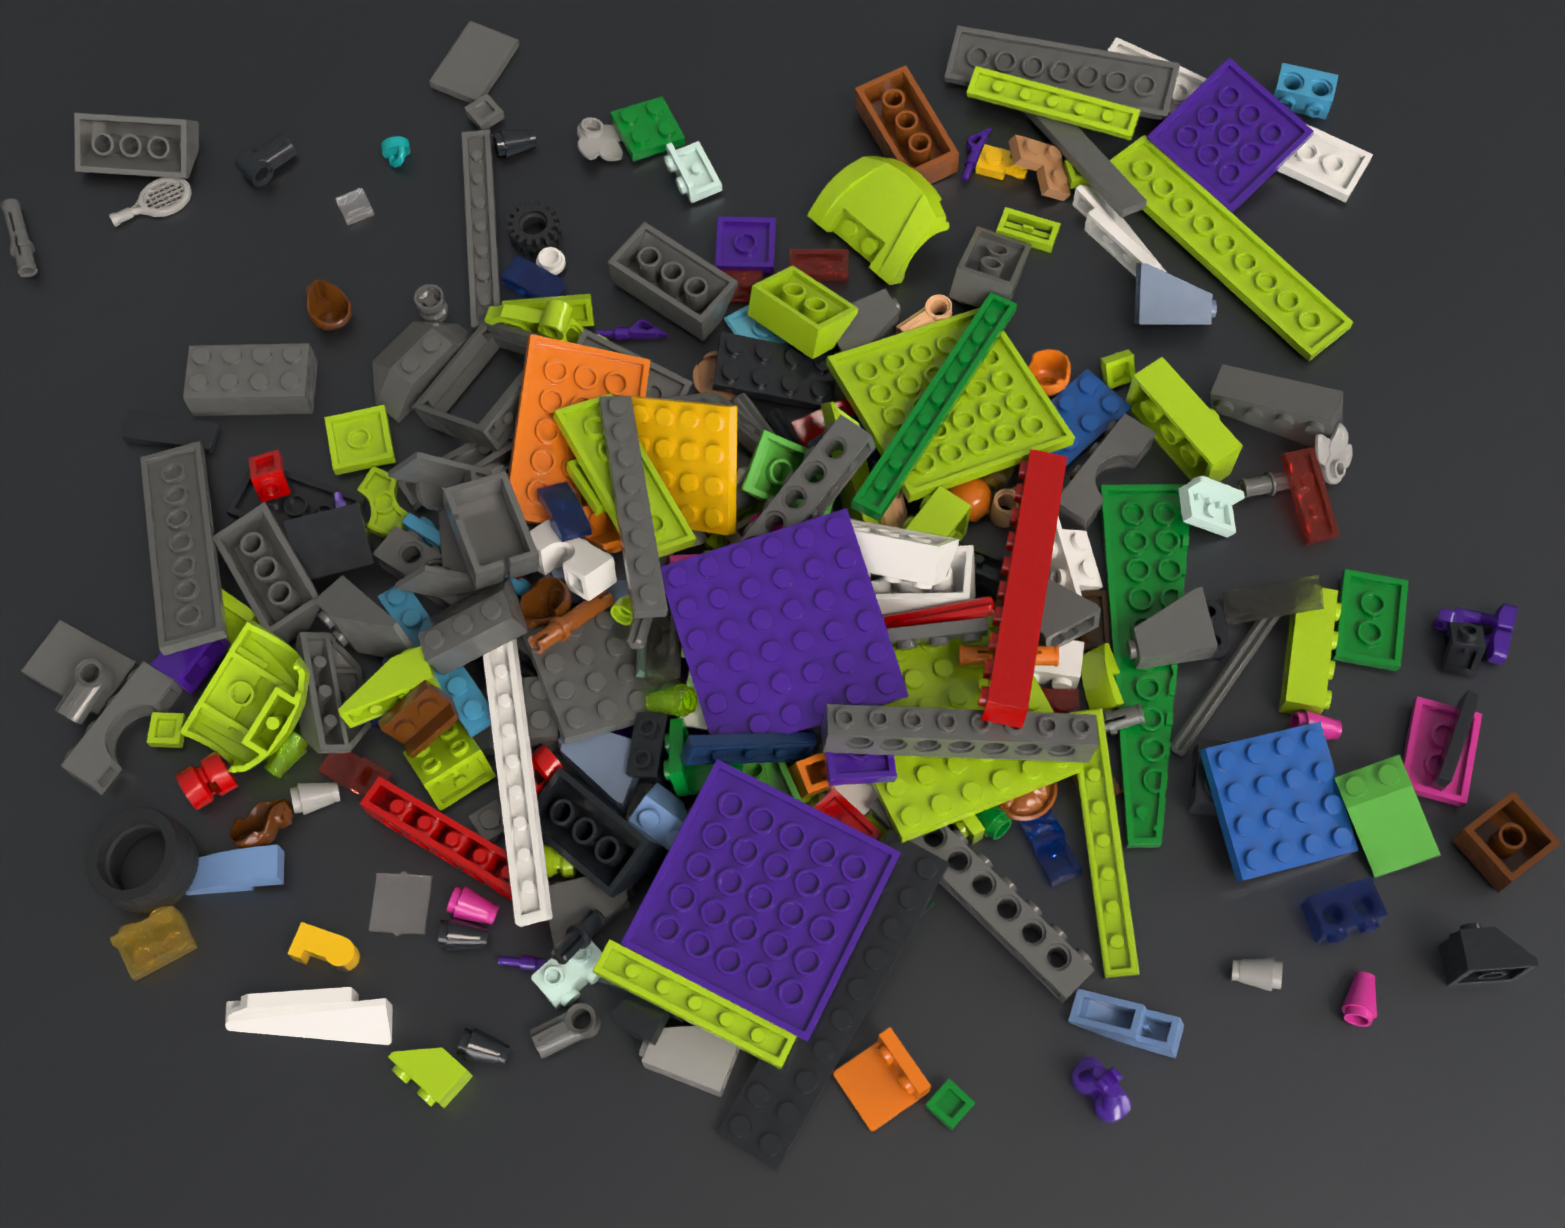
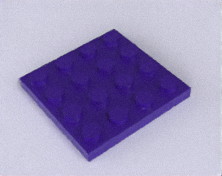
M1229 57L1147 136V140L1233 213L1313 136L1314 130Z

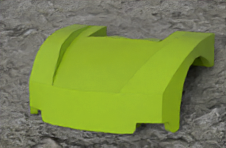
M878 156L861 157L836 174L822 190L807 214L826 232H835L871 263L869 268L889 285L902 283L911 258L922 244L937 233L949 229V222H946V215L940 204L941 197L935 188L919 172L903 162L893 158Z
M247 621L179 733L206 745L214 751H218L231 765L228 770L230 773L246 772L275 753L295 729L306 704L310 671L298 652L280 637L255 621Z

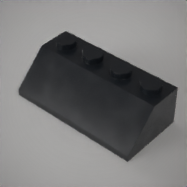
M561 767L557 769L537 797L542 840L609 897L613 898L647 878L668 850L628 821L629 817L579 776Z

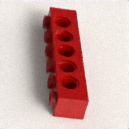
M379 776L360 802L368 816L512 901L507 851Z

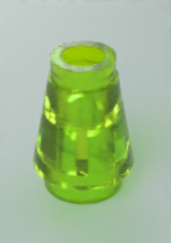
M685 684L650 692L646 698L647 708L651 712L686 717L693 713L698 702L695 690Z
M293 731L280 748L269 756L264 768L276 777L281 778L307 752L306 747L309 744Z

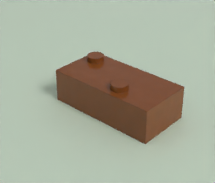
M906 65L855 88V108L885 158H893L903 162L919 172L930 184L958 172L959 152Z

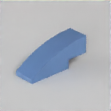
M277 844L235 849L199 857L196 877L193 879L189 890L186 891V895L254 890V886L284 884L285 852Z
M1078 988L1068 1020L1073 1025L1104 1037L1172 1058L1177 1056L1184 1029V1024L1180 1017L1148 1010L1143 1004Z

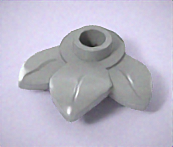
M593 117L583 119L577 127V135L580 138L578 149L581 154L590 160L595 159L598 155L607 161L621 160L623 153L618 142L622 140L614 125H603L600 120Z
M1336 423L1330 439L1322 434H1316L1315 436L1318 476L1328 484H1338L1342 480L1353 456V447L1351 444H1347L1349 439L1348 432L1342 423Z

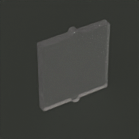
M403 871L401 874L377 873L369 931L393 933L397 937L401 933L425 935L432 876L408 875L406 871Z

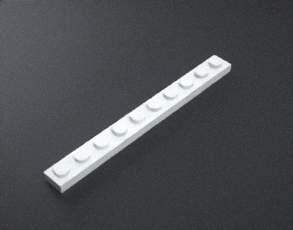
M514 639L483 655L515 924L522 927L549 920L553 917L517 639Z

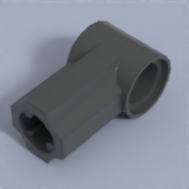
M86 658L76 665L74 670L75 679L55 708V711L82 725L101 694L108 692L115 683L114 671L93 658ZM99 670L98 677L91 682L92 675Z
M578 1003L570 1007L567 1012L529 1031L533 1043L543 1059L582 1039L594 1037L600 1030L601 1019L591 1006L585 1003ZM582 1013H590V1025L582 1030L577 1029L575 1025L577 1017Z

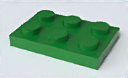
M1344 569L1341 576L1339 603L1342 604L1341 614L1338 622H1336L1338 642L1336 649L1333 651L1332 660L1395 672L1400 669L1409 580Z

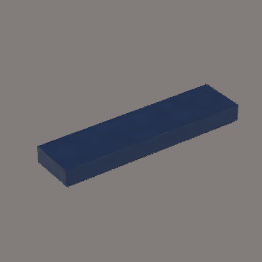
M815 732L689 735L680 758L682 765L715 764L717 759L726 764L798 762L810 757L818 741Z

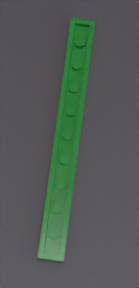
M992 292L989 293L853 498L852 509L880 522L1015 314L1016 303Z

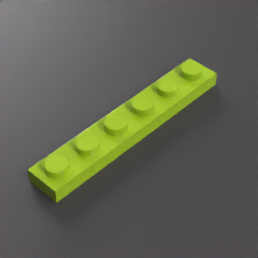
M975 66L967 89V97L1127 140L1132 139L1140 116V109Z
M610 939L593 969L594 974L779 1069L782 1068L797 1037Z

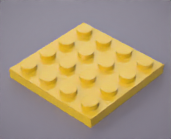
M642 396L631 397L638 440L691 530L722 535L736 534L737 406Z

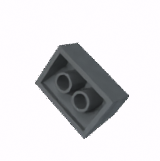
M506 577L503 582L493 584L425 619L418 632V638L426 662L445 675L528 633L529 630L512 581L509 577Z

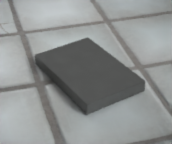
M469 21L429 80L430 87L465 102H474L489 93L518 49V39Z
M59 620L21 672L48 689L64 696L75 679L74 670L80 661L86 658H93L105 664L114 671L115 683L108 692L101 694L90 711L99 717L106 709L109 699L113 695L118 694L125 685L128 675L138 668L139 665L134 660ZM99 670L92 675L91 682L98 677Z

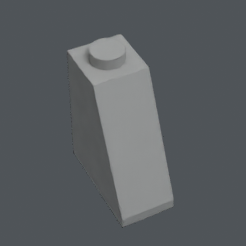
M697 1026L669 1027L663 1029L656 1045L643 1041L639 1056L643 1057L642 1063L644 1068L722 1097L740 1048Z

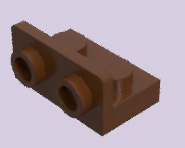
M424 680L385 714L378 723L380 730L403 743L407 755L415 758L421 751L428 748L445 730L452 727L458 720L459 715L453 698L427 680Z

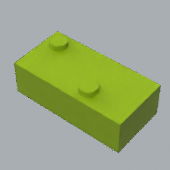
M1163 357L1133 375L1126 402L1132 406L1130 413L1138 422L1156 432L1154 440L1190 481L1195 477L1206 476L1220 482L1229 476L1243 445L1220 421L1217 412L1207 407Z

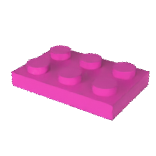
M1417 696L1413 701L1402 762L1416 795L1463 808L1467 804L1482 713L1475 712L1452 782L1444 790L1439 791L1431 788L1430 784L1456 707Z

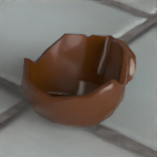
M324 279L314 280L307 285L306 307L310 321L317 328L326 331L336 330L345 326L352 316V304L339 287Z
M553 576L539 579L534 587L522 595L520 607L528 629L548 625L549 620L553 617H561L568 612L572 604L568 586L561 579Z
M285 799L258 802L246 818L235 819L230 831L231 841L239 849L270 845L276 838L279 829H284L293 823L292 819L295 816L293 805Z

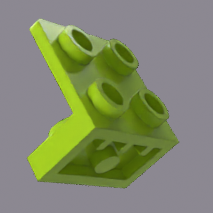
M459 719L415 758L409 757L406 750L403 752L439 811H442L496 777L480 747L470 737Z

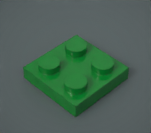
M663 96L610 112V120L632 161L667 151L666 144L671 142L674 148L685 145V136Z

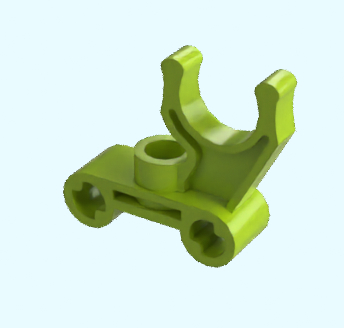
M556 299L549 300L545 310L510 304L490 306L484 319L489 325L508 323L524 331L575 344L584 330L571 317L573 314L572 307Z

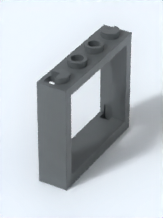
M483 321L412 408L427 427L499 451L515 431L523 370L479 424L446 412L499 348L526 355L528 337L530 334H538L500 323L489 325Z

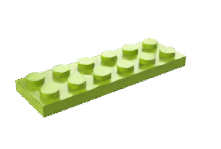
M610 393V394H606V395H603V396H600V397L613 396V395ZM600 397L555 410L553 418L619 532L598 405ZM639 441L659 558L695 546L696 536Z

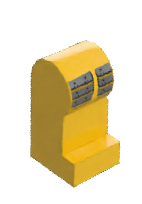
M301 922L287 953L294 961L306 965L310 956L329 962L334 969L340 972L354 969L359 963L360 958L358 949L346 937Z

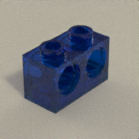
M1371 877L1309 896L1300 905L1316 943L1328 940L1330 945L1349 938L1347 933L1359 930L1361 934H1366L1380 928L1379 923L1388 915ZM1354 902L1364 904L1367 908V915L1360 914L1355 909ZM1323 912L1331 913L1336 919V925L1328 924L1323 918Z

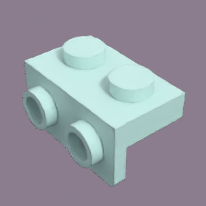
M699 141L675 150L672 142L666 144L668 154L664 156L666 166L670 173L675 172L677 176L675 180L680 193H686L691 203L723 191L722 183Z
M1206 476L1195 477L1191 482L1178 489L1183 522L1227 538L1236 533L1232 505L1245 498L1243 491Z
M591 941L586 949H580L564 965L558 964L556 960L551 958L531 976V979L557 1011L562 1006L567 1008L581 995L579 991L587 983L594 984L600 978V976L593 973V969L602 952Z

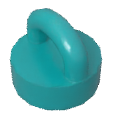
M402 136L389 137L381 143L383 156L389 159L390 165L395 168L399 167L404 162L405 157L411 152L409 140Z

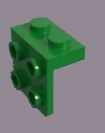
M684 718L670 719V733H665V747L667 753H669V760H664V774L666 780H671L677 797L699 794L714 764L682 765L680 754L689 736ZM743 763L728 764L743 772Z

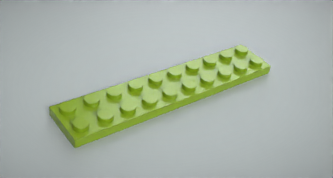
M1143 135L1109 160L1147 200L1146 207L1142 210L1308 362L1351 328L1353 321L1205 188L1149 142L1147 136Z

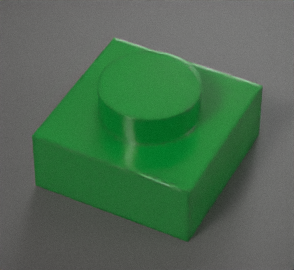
M948 1079L926 1103L925 1107L952 1131L974 1106L975 1102L954 1082Z

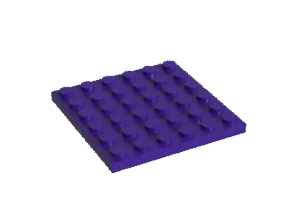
M847 508L660 567L665 594L710 735L791 734L820 726L827 704L882 706L909 697Z
M717 759L630 924L621 945L808 1042L901 852Z

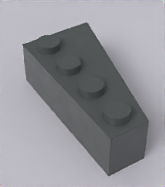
M1222 364L1210 393L1211 408L1217 413L1314 449L1316 434H1322L1330 439L1336 423L1343 424V391Z

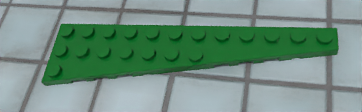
M1186 484L1101 485L1099 489L1100 494L1104 498L1101 507L1106 587L1108 591L1111 651L1120 671L1114 678L1124 701V704L1117 707L1116 710L1140 703L1146 722L1117 730L1126 848H1160L1162 844L1166 802L1165 792L1168 780L1167 769L1171 747L1170 736L1173 724V703L1178 663L1136 670L1134 659L1128 658L1126 641L1130 639L1134 627L1184 596L1190 524L1183 522L1178 489Z

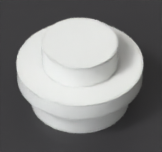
M547 247L540 251L536 259V265L542 274L554 276L563 271L566 261L563 253L558 249Z

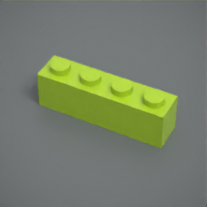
M1299 584L1292 596L1279 712L1293 714L1305 709L1321 715L1324 709L1328 710L1330 707L1332 691L1327 690L1328 680H1332L1335 670V661L1331 660V651L1336 649L1338 642V632L1334 631L1335 621L1338 622L1342 604L1337 602L1338 590Z

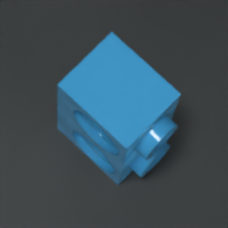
M1282 63L1273 96L1294 113L1326 120L1333 102L1339 75Z

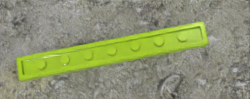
M1103 709L1070 712L1069 714L1096 715L1099 745L1089 763L1081 762L1083 769L1077 775L1104 975L1106 979L1140 975Z

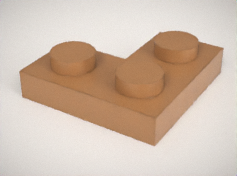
M1016 134L1009 140L1014 165L1036 171L1043 196L1064 201L1071 195L1062 154L1057 147Z

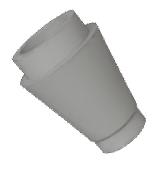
M337 782L297 783V787L290 788L295 814L303 812V815H306L340 801Z
M1274 957L1233 960L1232 980L1272 992V989H1281L1283 962L1274 961Z

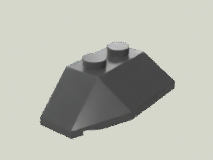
M413 321L372 361L376 406L385 405L387 415L399 424L413 410L412 406L472 334L457 323Z
M299 632L295 650L303 658L310 671L306 704L299 718L301 737L317 753H350L372 726L370 720L349 728L338 711L364 684L361 666L342 646L335 642L337 639L331 633Z

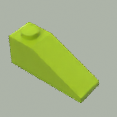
M422 647L408 648L401 654L391 657L338 709L339 715L349 728L387 714L424 680H427L441 690L435 669L426 662Z

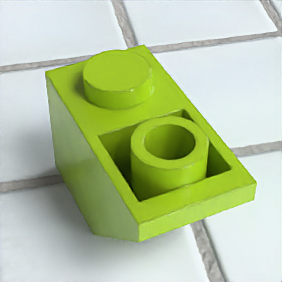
M442 1047L394 1051L388 1056L396 1064L391 1070L406 1084L411 1079L421 1087L416 1093L431 1107L437 1102L445 1108L473 1077L466 1068Z

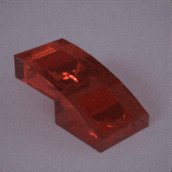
M351 751L350 753H329L318 770L319 774L363 797L379 776L387 781L392 776L390 771L366 757H359Z

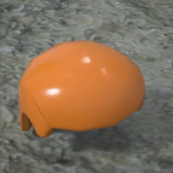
M1052 349L1037 351L1032 355L1028 367L1047 396H1054L1064 390L1071 377V364L1068 356L1059 350Z
M977 478L947 489L971 505L969 521L977 522L986 514H990L992 492L987 483L982 479Z

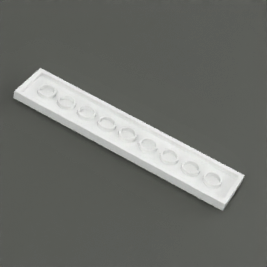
M1117 37L1107 50L1168 61ZM1180 66L1169 115L1207 78ZM1308 125L1314 130L1313 136L1277 171L1346 202L1368 166L1373 154Z

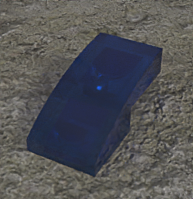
M517 255L499 278L522 296L527 293L533 298L560 296L568 285L548 270Z
M567 482L537 489L538 501L550 516V527L562 542L592 535V528L587 516Z
M1051 809L1037 819L1021 821L1025 836L1051 887L1082 874V867L1067 844L1066 834Z

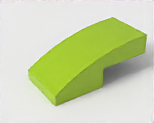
M1104 643L1084 654L1081 668L1082 681L1090 710L1102 708L1103 714L1106 709L1113 710L1124 704L1114 678L1120 671L1109 643Z

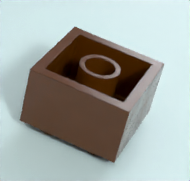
M1514 791L1474 820L1452 839L1454 844L1498 893L1561 844Z

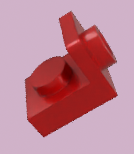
M279 449L249 458L251 481L261 502L280 498L291 493L285 478L283 458Z

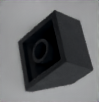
M1481 923L1461 925L1457 932L1449 934V938L1439 945L1447 986L1516 981L1539 966L1536 957L1495 926L1482 927Z

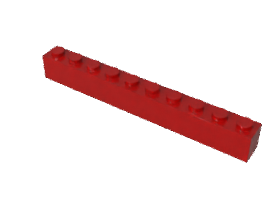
M1030 449L1027 461L1021 460L1017 479H1022L1023 481L1022 484L1017 483L1013 502H1017L1019 505L1018 508L1013 507L1009 526H1014L1015 528L1014 532H1008L1005 550L1010 551V556H1004L1001 568V575H1006V580H1000L996 600H1001L1002 604L1001 607H995L992 625L998 626L997 633L991 632L987 652H992L993 656L992 659H986L982 677L988 679V685L981 687L978 706L984 707L983 721H991L992 723L1022 729L1028 712L1067 456Z

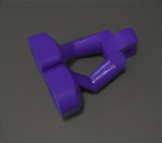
M1503 603L1495 611L1494 615L1457 607L1453 611L1443 608L1439 610L1433 625L1435 629L1448 631V637H1450L1448 630L1450 622L1491 625V634L1484 636L1486 661L1503 665L1509 652L1512 638L1511 632L1514 628L1518 607Z
M1086 1057L1076 1064L1071 1072V1084L1077 1092L1090 1095L1094 1099V1113L1101 1121L1106 1123L1117 1122L1130 1111V1098L1118 1083L1123 1076L1114 1066L1107 1070L1094 1057Z

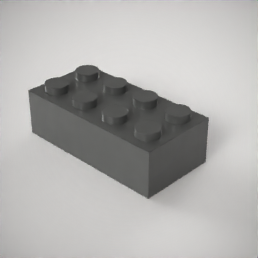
M310 343L189 346L183 399L193 416L313 414L318 361Z

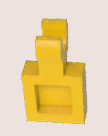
M984 144L976 164L975 173L1003 181L1005 174L1018 179H1025L1028 169L1014 165L1011 151Z

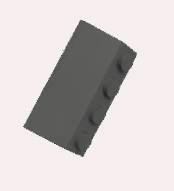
M74 113L75 171L189 178L199 151V121Z
M646 222L634 232L608 261L611 282L702 341L722 321L738 286L737 280Z
M264 502L215 534L213 539L261 626L289 643L297 637L299 632H305L310 629L320 610L313 601L319 596V593L268 505Z

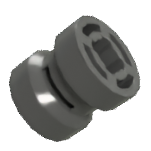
M425 284L416 290L414 301L423 322L442 323L448 316V306L441 288L437 285Z

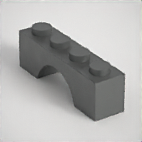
M1126 413L1118 422L1113 420L1104 433L1106 438L1101 444L1096 442L1087 454L1089 459L1084 465L1079 463L1075 467L1069 478L1071 482L1066 488L1063 486L1058 514L1059 520L1074 530L1086 531L1100 513L1104 501L1096 485L1097 476L1112 467L1134 469L1151 448L1156 432Z
M143 661L138 668L128 675L125 685L118 694L113 695L109 699L106 709L98 719L89 724L83 738L67 752L64 762L60 766L72 777L103 795L122 770L116 757V744L124 728L138 718L151 716L152 712L167 713L183 690L172 678Z

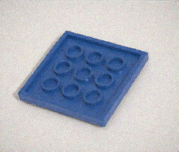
M1321 721L1199 750L1236 882L1359 851L1345 803L1335 780L1337 776Z

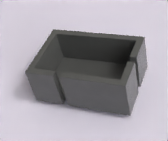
M506 471L443 489V506L452 530L455 531V538L475 590L503 582L505 574H508L509 579H513L537 571L539 554Z

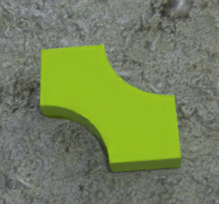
M372 466L357 491L360 496L365 497L371 506V517L368 522L369 532L385 539L395 526L405 530L402 521L409 513L397 503V490L399 487L397 482L400 480L388 477V472Z

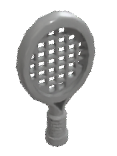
M163 177L154 180L140 192L135 205L116 213L113 212L109 214V217L114 226L117 227L122 222L138 214L152 217H165L175 214L190 201L192 196L191 186L184 178Z

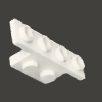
M1058 516L1049 579L1081 596L1082 590H1099L1103 585L1087 532L1062 529Z

